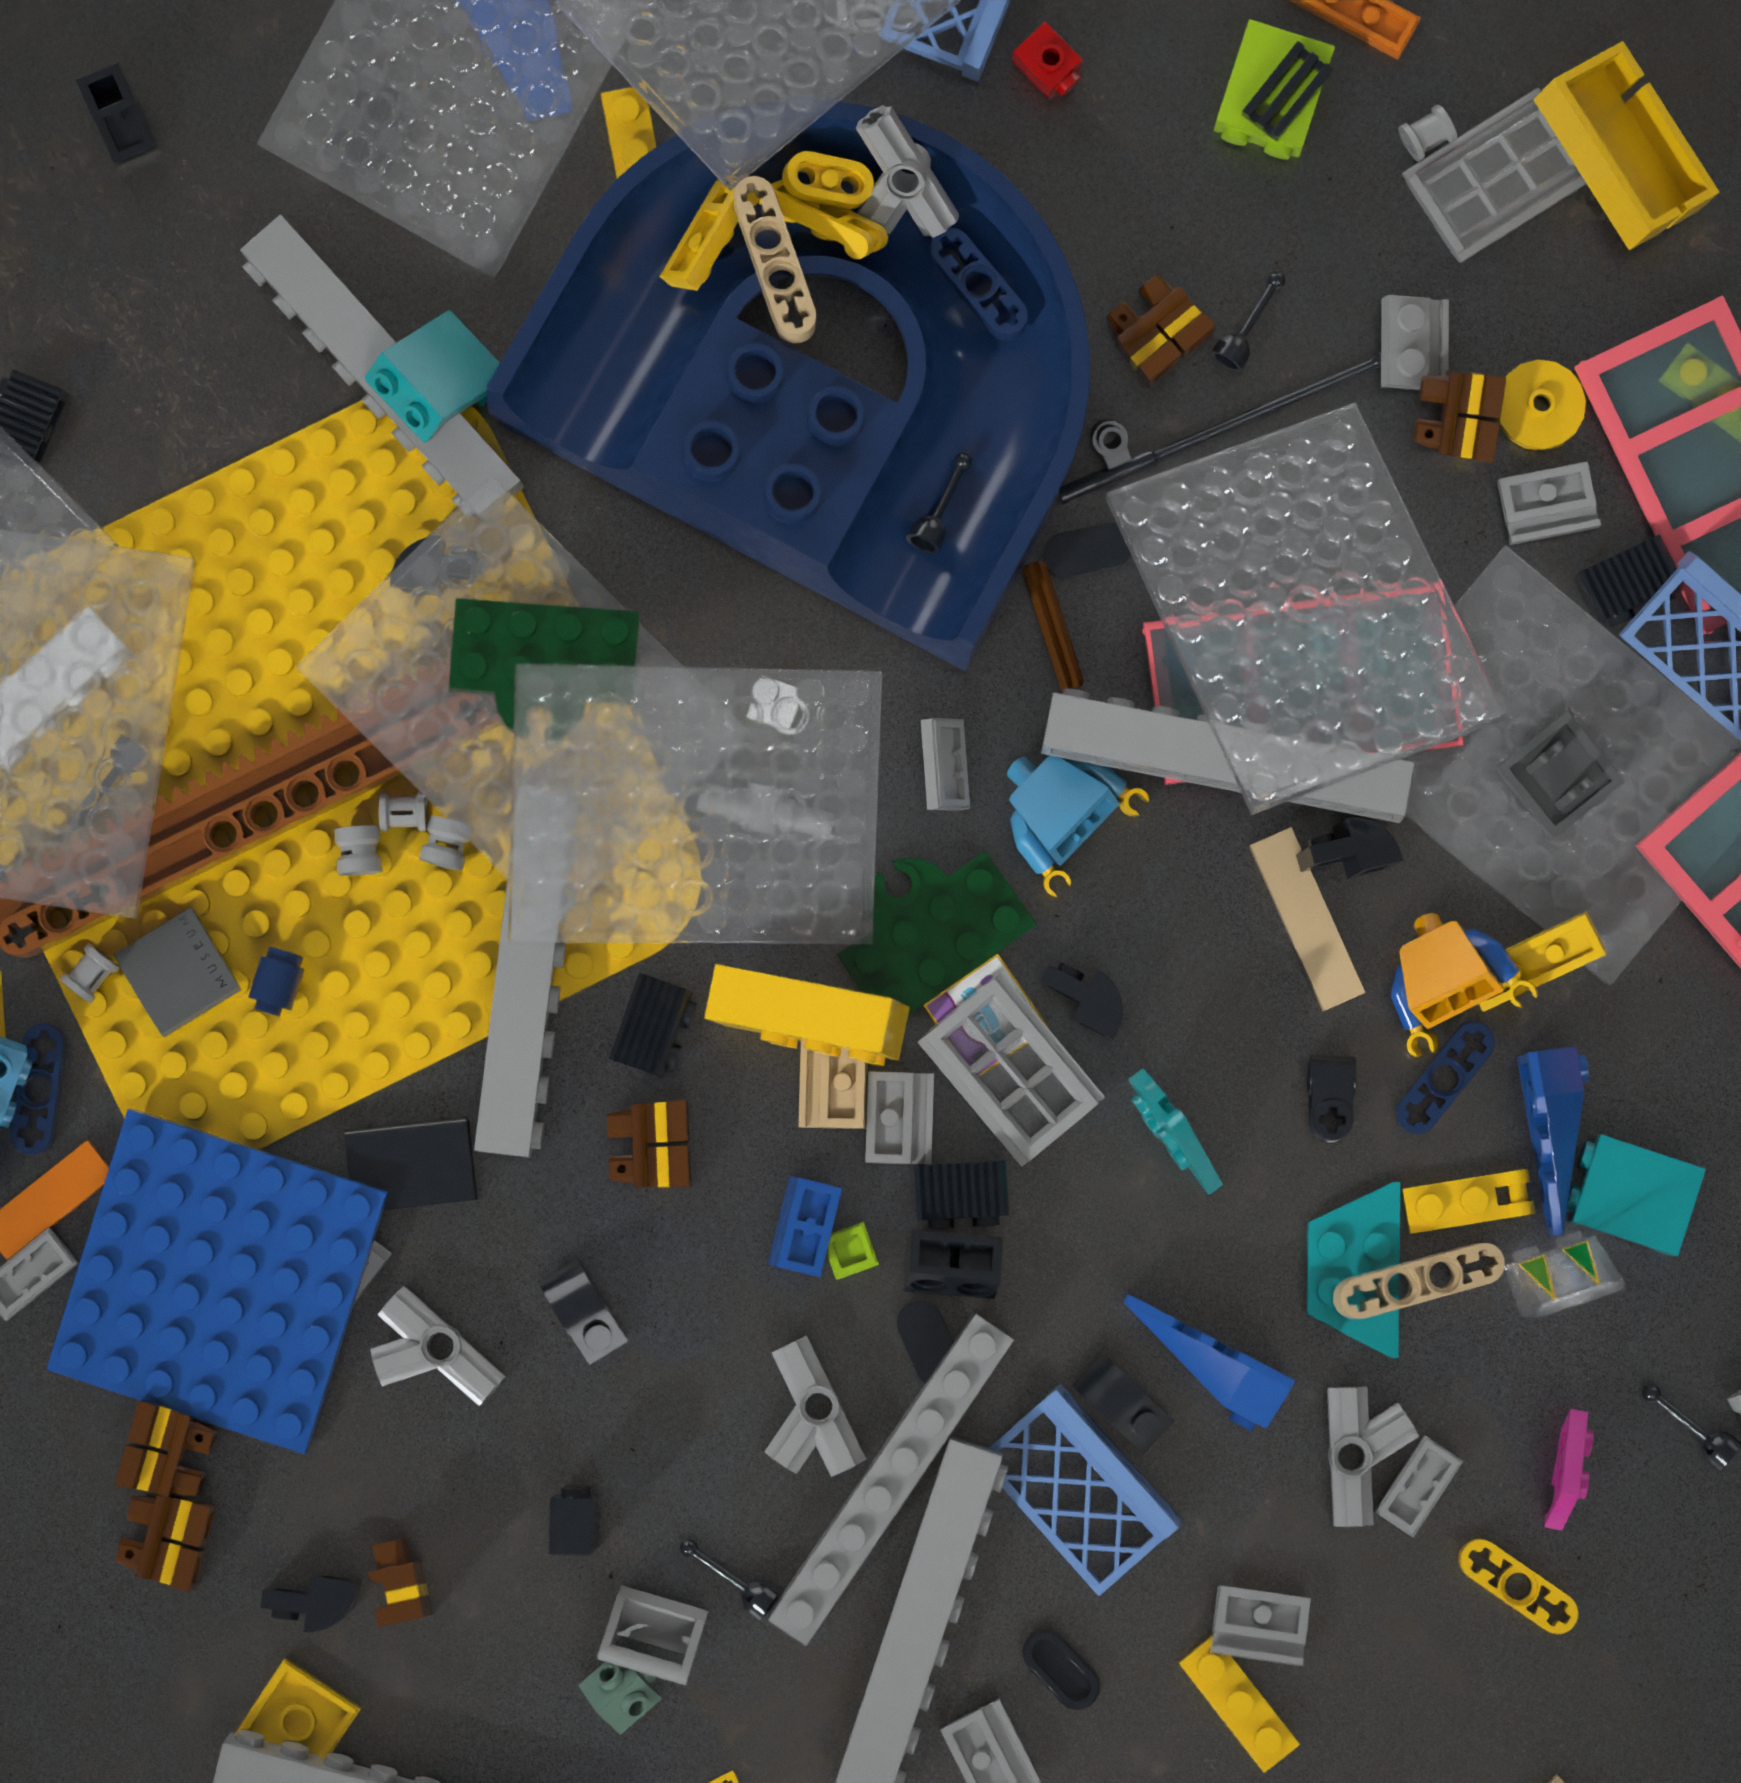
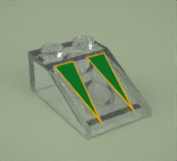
M1581 1230L1554 1238L1557 1247L1542 1252L1539 1251L1538 1245L1512 1252L1511 1255L1514 1261L1506 1263L1504 1268L1520 1317L1540 1318L1626 1289L1621 1275L1596 1236L1583 1238Z

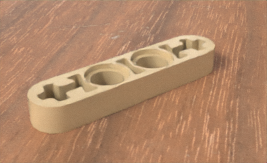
M757 176L747 177L741 180L734 190V210L778 335L789 343H803L810 339L816 328V310L773 187L764 178ZM755 192L756 197L761 198L763 217L756 219L753 204L747 201V194ZM764 230H771L779 235L781 241L773 249H764L757 245L755 237ZM778 270H785L793 275L795 281L791 287L780 290L770 284L769 277ZM794 300L797 316L804 318L803 326L800 328H795L792 322H788L789 308L787 303Z
M1490 1243L1465 1245L1347 1278L1336 1286L1333 1294V1303L1336 1310L1342 1316L1349 1319L1372 1317L1490 1284L1498 1280L1503 1274L1505 1259L1501 1250ZM1479 1253L1482 1257H1489L1490 1265L1484 1267V1273L1482 1270L1463 1272L1460 1265L1479 1260ZM1437 1262L1445 1263L1450 1270V1280L1442 1288L1436 1287L1430 1280V1270ZM1396 1273L1402 1274L1409 1284L1407 1294L1400 1300L1394 1299L1388 1291L1389 1279ZM1353 1286L1356 1291H1371L1375 1289L1378 1298H1368L1360 1301V1310H1358L1356 1305H1349L1347 1302V1297L1353 1295Z

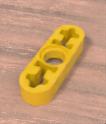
M1478 1538L1466 1542L1460 1549L1458 1562L1466 1576L1544 1630L1553 1634H1563L1571 1630L1576 1624L1578 1608L1570 1596L1490 1541ZM1484 1548H1487L1490 1551L1487 1559L1499 1568H1501L1503 1559L1510 1563L1498 1575L1495 1587L1488 1583L1495 1576L1491 1572L1481 1567L1476 1572L1470 1569L1473 1561L1468 1556L1472 1550L1481 1552ZM1514 1573L1525 1574L1531 1582L1529 1594L1522 1599H1512L1505 1590L1506 1580ZM1541 1586L1548 1589L1541 1597L1549 1603L1557 1605L1561 1600L1564 1601L1563 1611L1568 1615L1564 1622L1555 1620L1550 1625L1547 1622L1549 1613L1538 1605H1535L1533 1613L1526 1609L1537 1599Z

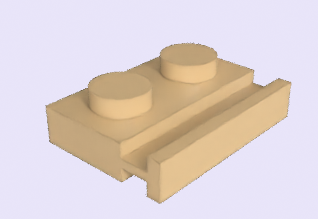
M801 1041L798 1127L866 1129L868 1063L849 1058V1051L843 1049L840 1058L815 1053L812 1050L804 1049L805 1042Z

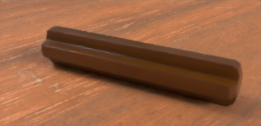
M1044 560L1029 563L1023 567V574L1060 689L1062 691L1063 689H1077L1083 685L1084 679L1048 567Z

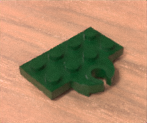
M456 598L449 692L495 695L497 713L505 728L520 739L528 742L531 730L526 723V716L534 708H545L553 717L550 726L545 730L546 742H555L569 733H573L583 718L587 702L633 705L639 611Z
M986 851L980 853L949 876L935 864L923 859L901 858L892 861L895 870L904 872L909 877L911 882L909 892L900 898L889 895L885 889V877L877 872L872 878L865 895L866 914L873 929L839 952L837 957L863 993L891 998L909 1006L908 1015H910L1034 928L1037 924Z

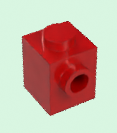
M1046 21L1013 51L1012 63L1049 101L1058 92L1062 96L1068 94L1082 78L1078 73L1082 69L1083 59Z

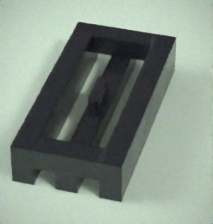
M1297 41L1246 105L1241 115L1277 142L1331 75L1334 68L1328 63L1324 64L1319 60V56L1307 51L1305 46ZM1297 58L1301 59L1304 63L1262 116L1257 114L1255 111ZM1311 68L1314 69L1318 74L1277 126L1274 127L1269 121Z

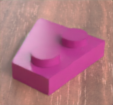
M1570 1409L1561 1427L1557 1458L1551 1485L1555 1486L1554 1499L1549 1512L1546 1513L1545 1528L1562 1531L1578 1498L1585 1499L1589 1472L1582 1471L1583 1458H1589L1594 1438V1431L1587 1429L1588 1412Z

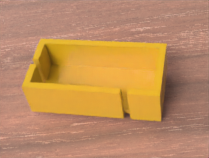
M1621 41L1554 78L1533 100L1630 251L1660 234L1664 229H1669L1697 213L1720 192L1650 82L1642 86L1626 103L1621 98L1645 75L1624 41Z

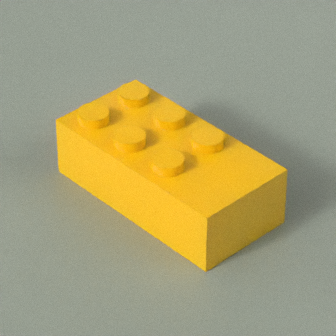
M715 964L704 1018L723 1026L761 1033L760 1040L770 1042V1044L797 1049L798 1041L805 1042L804 1049L812 1050L815 1053L840 1058L843 1049L849 1051V1058L868 1064L884 1066L886 1058L899 1061L910 1007L891 998Z

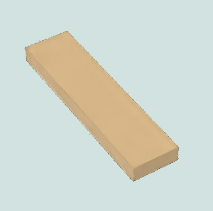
M1292 827L1251 844L1249 848L1322 1011H1326L1364 994L1365 990L1311 870L1300 871L1296 855L1302 852V849Z

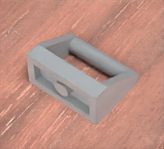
M621 1585L597 1659L686 1685L700 1644L708 1611ZM618 1634L685 1654L683 1664L680 1665L613 1645L614 1638Z

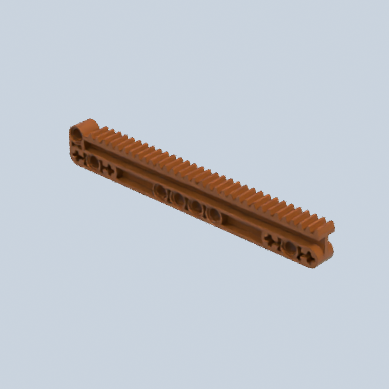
M437 658L435 659L436 672L431 674L426 668L421 666L418 668L419 680L416 682L407 674L402 675V689L398 690L392 683L388 682L386 683L385 697L382 698L372 690L369 692V705L365 706L356 698L353 700V713L349 714L341 706L336 708L337 721L332 722L325 714L321 715V729L316 730L307 722L304 724V737L300 738L291 730L287 732L288 745L284 746L276 739L271 740L272 753L267 754L259 746L256 747L254 762H251L244 755L238 756L239 769L235 770L229 764L224 763L222 764L223 777L219 778L211 771L205 773V786H202L194 779L189 781V794H186L178 787L173 788V802L159 795L156 797V810L143 803L140 805V818H137L128 811L123 813L124 826L111 819L108 820V834L94 827L90 829L91 842L76 836L74 837L75 850L60 844L58 845V858L47 852L42 853L41 867L31 860L25 861V875L14 868L9 869V882L0 878V947L6 953L20 958L38 955L503 725V722L498 714L493 716L489 708L476 714L478 722L474 725H470L466 720L460 721L459 719L465 715L463 707L470 704L475 710L488 705L482 698L486 694L449 692L450 665ZM489 695L491 702L496 707L495 695ZM349 763L357 765L360 772L357 782L349 787L340 786L337 781L339 769ZM305 784L316 785L319 792L316 802L309 807H300L296 800L299 788ZM265 804H274L278 812L276 821L269 827H259L255 819L258 808ZM224 824H233L237 833L234 843L225 848L218 847L215 842L217 829ZM100 886L112 890L113 893L107 896L109 904L106 907L94 902L83 908L76 900L77 896L85 902L99 896L97 888ZM67 904L72 910V920L66 927L57 929L52 922V913L59 905ZM85 910L89 913V916L87 917L85 914ZM41 925L48 933L47 937H45V933L39 931L28 934L25 937L27 945L24 947L12 942V939L18 936L16 930L18 926L25 930H32Z

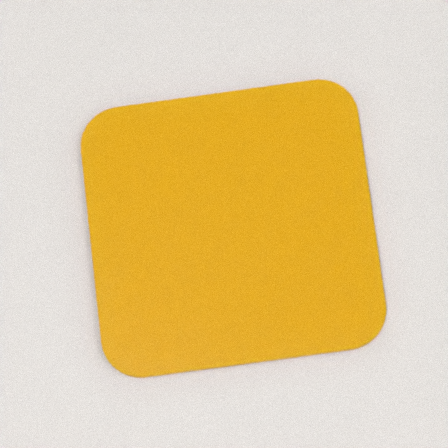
M361 400L0 577V687L88 607L93 609L132 651L126 658L129 662L127 667L112 680H108L105 677L92 689L95 692L94 697L85 706L77 711L71 708L59 719L62 724L51 737L43 742L37 739L25 750L28 756L17 768L11 772H7L4 769L0 773V863L8 879V870L11 868L19 870L25 875V861L31 860L41 867V854L44 852L58 858V845L60 844L75 850L74 837L76 836L91 842L90 829L94 827L108 834L107 821L110 819L124 826L123 813L127 811L140 818V805L143 803L156 810V797L159 795L173 802V788L175 787L189 794L190 780L194 779L202 786H205V773L211 771L219 778L223 777L222 764L224 763L229 764L235 770L239 769L238 756L244 755L251 762H254L255 748L258 746L267 754L272 753L271 740L276 739L284 746L288 745L287 732L291 730L300 738L304 737V724L307 722L316 730L321 729L320 716L323 714L332 722L337 721L336 708L341 706L349 714L353 713V700L356 698L365 706L369 705V692L372 690L382 698L385 697L386 683L388 682L392 683L398 690L402 689V675L407 674L416 682L419 680V667L423 666L431 674L436 672L435 659L437 658L450 665L456 598L579 607L522 490L485 523L476 514L468 519L451 500L457 494L446 481L438 486L421 466L427 459L416 447L409 453L391 433L397 428L386 414L381 419H378ZM473 406L462 411L460 414L510 468L494 433L482 415ZM427 537H442L445 542L444 555H451V549L455 548L478 551V558H484L488 564L487 583L442 579L440 596L396 593L390 587L392 570L399 555L412 543ZM486 694L482 698L488 705L477 710L470 704L463 707L465 715L459 720H466L470 725H474L478 722L476 719L478 712L489 708L493 716L498 713L490 700V696ZM587 702L583 718L573 733H569L559 740L550 743L546 742L545 730L550 726L553 717L547 709L538 707L530 711L526 716V723L531 730L529 742L517 737L510 730L506 729L503 724L44 951L124 1119L127 1109L132 1108L261 1150L487 1038L519 787L574 794L576 797L575 805L583 806L580 833L572 832L570 850L577 851L574 878L566 877L564 895L572 896L569 923H560L559 940L566 941L563 968L555 967L553 986H561L560 1001L651 957L668 946L686 927L696 908L702 881L701 861L691 831L629 706L626 704ZM122 734L135 741L150 753L151 757L138 772L132 774L121 773L85 820L86 827L81 833H73L69 830L68 820L81 812L114 768L110 759L111 750ZM350 763L343 765L337 772L338 784L343 787L355 784L360 773L358 766ZM305 784L299 788L296 800L300 807H309L316 802L319 794L316 785ZM380 791H388L390 796L417 795L419 791H427L428 822L430 815L474 827L471 841L465 843L463 854L466 860L463 871L419 860L421 848L429 840L430 833L428 830L419 831L418 827H390L388 832L380 831L381 840L376 845V854L382 858L383 872L354 876L337 875L336 861L340 858L341 852L340 847L335 843L334 829L366 825L380 827ZM265 804L258 808L255 819L259 827H269L276 821L278 812L275 805ZM404 810V811H395V812H413V811H411V810ZM224 824L217 829L215 842L218 847L225 848L234 843L237 833L233 824ZM440 842L435 843L436 845H441L456 850L455 846L443 844ZM100 886L97 888L99 891L97 898L85 902L77 896L76 900L83 908L94 902L106 907L109 904L107 896L113 892ZM67 904L59 905L52 913V922L57 929L66 927L72 920V910ZM192 907L198 914L215 947L223 955L242 990L168 1036L163 1037L137 997L121 967L116 973L111 972L95 991L96 998L92 1003H89L60 980V977L64 973L69 974L85 955L84 947L88 943L101 950L118 964L113 954ZM85 910V914L87 917L89 916V913ZM41 925L33 929L34 932L39 931L45 933V937L48 936V933ZM269 946L304 957L301 968L305 970L292 1011L282 1009L280 1017L254 1009L256 1000L248 998L260 957H266Z

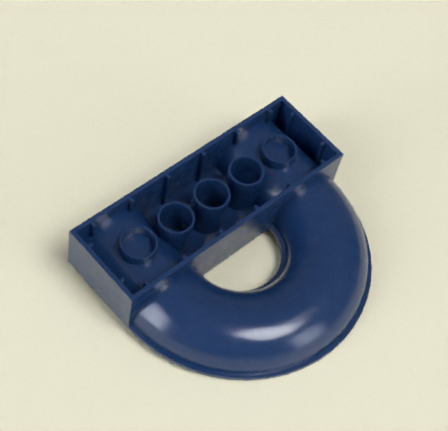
M816 100L769 103L739 109L703 121L671 137L645 154L619 176L594 204L575 232L487 385L489 419L966 671L1050 518L1058 491L1073 461L1084 425L1090 380V351L1087 325L1078 288L1063 252L1041 216L1028 199L1002 172L974 150L946 133L915 119L897 114L914 143L919 144L928 151L931 158L930 168L959 213L958 221L949 228L959 229L969 237L1025 304L1028 319L1026 330L1019 338L1012 341H1002L995 338L933 265L930 253V245L933 238L922 234L908 210L905 211L890 234L887 233L888 242L886 246L862 259H853L848 256L844 245L837 241L819 239L811 233L810 228L798 222L785 221L804 277L825 276L854 284L875 297L894 318L902 334L907 354L906 382L900 399L896 403L737 319L743 309L763 292L739 222L734 228L731 240L722 248L712 265L710 276L701 284L698 291L671 287L659 277L714 183L721 177H731L740 180L757 176L764 178L772 184L782 179L785 165L796 154L811 151L862 163L870 170L875 185L883 171L856 130V126L859 120L876 107L847 102ZM901 169L906 174H915L909 169ZM798 172L799 180L803 184H810L809 176L804 172ZM842 181V189L846 193L853 194L852 185L849 182ZM758 202L753 206L756 219L763 217L761 204ZM858 207V208H855V209H849V210H851V211L857 213L859 207ZM764 230L755 237L757 245L764 249H773L781 241L779 235L771 230ZM946 242L942 244L943 254L941 257L953 256L959 264V272L955 273V275L959 276L962 269L966 266L959 257L960 245L957 244L951 247ZM778 270L771 274L769 282L774 286L780 282L794 279V277L788 271ZM974 274L966 282V288L974 295H984L992 287L991 280L984 274ZM999 293L994 302H992L999 312V322L997 324L1002 325L1007 322L1012 327L1016 325L1015 315L1017 313L1015 311L1010 314L1004 312L999 306V297L1003 296V294ZM962 452L968 453L972 458V465L969 469L963 471L940 518L945 525L946 537L939 553L927 554L914 548L906 539L912 524L919 517L924 515L932 516L956 467L954 463L956 455Z

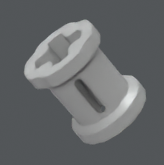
M1438 104L1431 108V113L1411 125L1404 123L1398 127L1405 147L1416 161L1424 159L1425 152L1446 140L1452 143L1458 139L1456 129L1444 108Z
M380 791V831L388 832L390 827H418L419 831H427V791H419L417 795L390 796L388 791ZM411 810V811H413V812H395V811Z
M88 943L84 947L85 955L69 974L64 973L60 980L80 997L92 1003L96 998L95 991L111 972L116 973L120 967L101 950Z

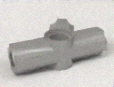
M882 105L869 111L864 118L858 121L856 130L883 173L875 183L871 196L859 207L857 214L882 225L887 233L890 234L905 211L908 210L924 236L929 235L933 238L945 233L949 227L958 221L959 213L930 168L931 158L928 151L919 144L914 143L892 106L884 107ZM901 169H909L915 174H906Z
M405 1285L393 1295L378 1313V1316L402 1337L401 1339L370 1349L376 1374L382 1386L438 1369L480 1407L506 1378L501 1371L468 1343L457 1329L448 1325ZM438 1333H445L453 1340V1352L446 1359H439L431 1351V1340Z
M808 1336L772 1352L796 1405L764 1453L793 1473L798 1474L814 1448L817 1447L831 1477L867 1460ZM815 1393L827 1395L832 1402L830 1415L823 1419H816L810 1416L806 1409V1401L809 1396Z
M1367 1386L1327 1388L1330 1444L1328 1459L1331 1467L1333 1526L1355 1527L1374 1525L1371 1467L1412 1442L1419 1435L1399 1403L1392 1405L1369 1420ZM1354 1443L1361 1449L1362 1460L1357 1467L1345 1469L1339 1463V1451L1344 1445Z

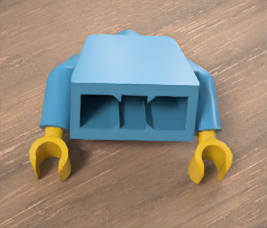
M1023 756L1014 761L1007 772V777L1018 786L1009 798V801L1016 809L1010 819L1016 848L1036 874L1041 873L1044 876L1043 886L1047 893L1054 897H1057V895L1049 887V881L1053 876H1063L1067 884L1071 886L1069 875L1061 869H1055L1053 867L1054 861L1061 866L1118 806L1128 816L1140 815L1129 806V798L1132 794L1137 795L1145 803L1149 802V795L1145 790L1140 788L1130 790L1126 787L1127 781L1110 767L1048 756L1037 767L1027 757Z

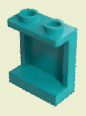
M448 310L381 352L366 374L365 380L421 441L426 443L434 437L444 423L476 402L480 407L488 403L487 385L500 362L452 311Z
M1601 1134L1595 1135L1593 1142L1586 1141L1578 1160V1167L1584 1169L1579 1186L1572 1184L1569 1191L1567 1211L1570 1214L1567 1222L1628 1240L1669 1256H1678L1706 1169Z

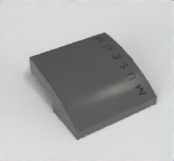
M192 907L113 954L137 997L163 1037L168 1036L242 990L223 955L215 947L198 914Z

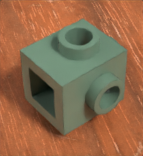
M604 1662L578 1685L596 1713L620 1735L662 1699L652 1685V1682L657 1677L609 1662Z

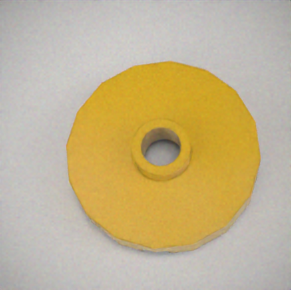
M1534 360L1520 364L1506 375L1501 418H1497V421L1500 423L1499 427L1510 441L1524 449L1545 450L1560 447L1574 436L1584 419L1586 399L1582 384L1571 370L1557 362ZM1536 397H1544L1549 403L1548 410H1537L1534 407L1533 400Z

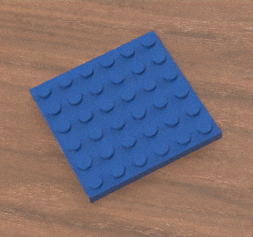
M132 1108L127 1109L46 1370L137 1400L154 1403L194 1416L195 1419L306 1454L310 1447L389 1192Z

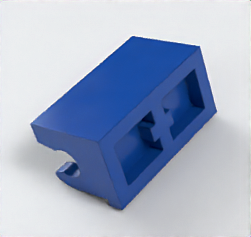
M789 1176L768 1261L769 1265L821 1277L842 1188Z

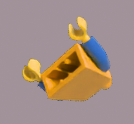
M1435 913L1422 915L1415 921L1414 927L1418 938L1401 947L1399 951L1401 964L1396 969L1391 990V999L1405 1030L1409 1029L1411 1033L1407 1041V1050L1415 1057L1422 1056L1417 1043L1420 1036L1427 1039L1432 1052H1436L1440 1045L1437 1035L1433 1031L1424 1030L1422 1024L1427 1029H1430L1503 992L1504 988L1501 983L1506 982L1510 987L1509 999L1517 1007L1523 1008V1005L1515 996L1516 989L1521 985L1530 988L1535 998L1538 997L1536 986L1532 982L1522 981L1517 975L1519 968L1501 943L1477 929L1465 931L1457 921H1450L1442 925L1439 915Z

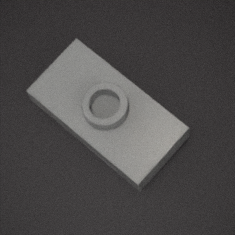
M929 718L921 720L927 810L960 811L970 809L964 719Z
M52 1228L45 1230L0 1267V1315L5 1321L13 1318L79 1264Z
M1423 1435L1374 1512L1414 1538L1462 1465L1463 1460Z

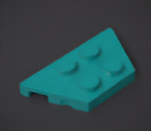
M1141 1069L1128 1079L1137 1093L1131 1098V1101L1141 1113V1118L1157 1139L1160 1137L1166 1145V1150L1182 1171L1189 1168L1208 1195L1212 1194L1223 1183L1181 1111L1178 1108L1175 1110L1169 1102L1170 1100L1148 1073Z
M1391 1182L1363 1197L1307 1222L1306 1314L1381 1352L1389 1358H1398L1399 1309L1368 1318L1349 1319L1342 1316L1336 1310L1333 1303V1294L1336 1286L1347 1278L1400 1264V1182ZM1399 1273L1393 1275L1388 1282V1291L1397 1300H1399ZM1353 1286V1295L1347 1297V1302L1349 1305H1356L1358 1310H1360V1301L1368 1298H1378L1375 1289L1371 1291H1356Z

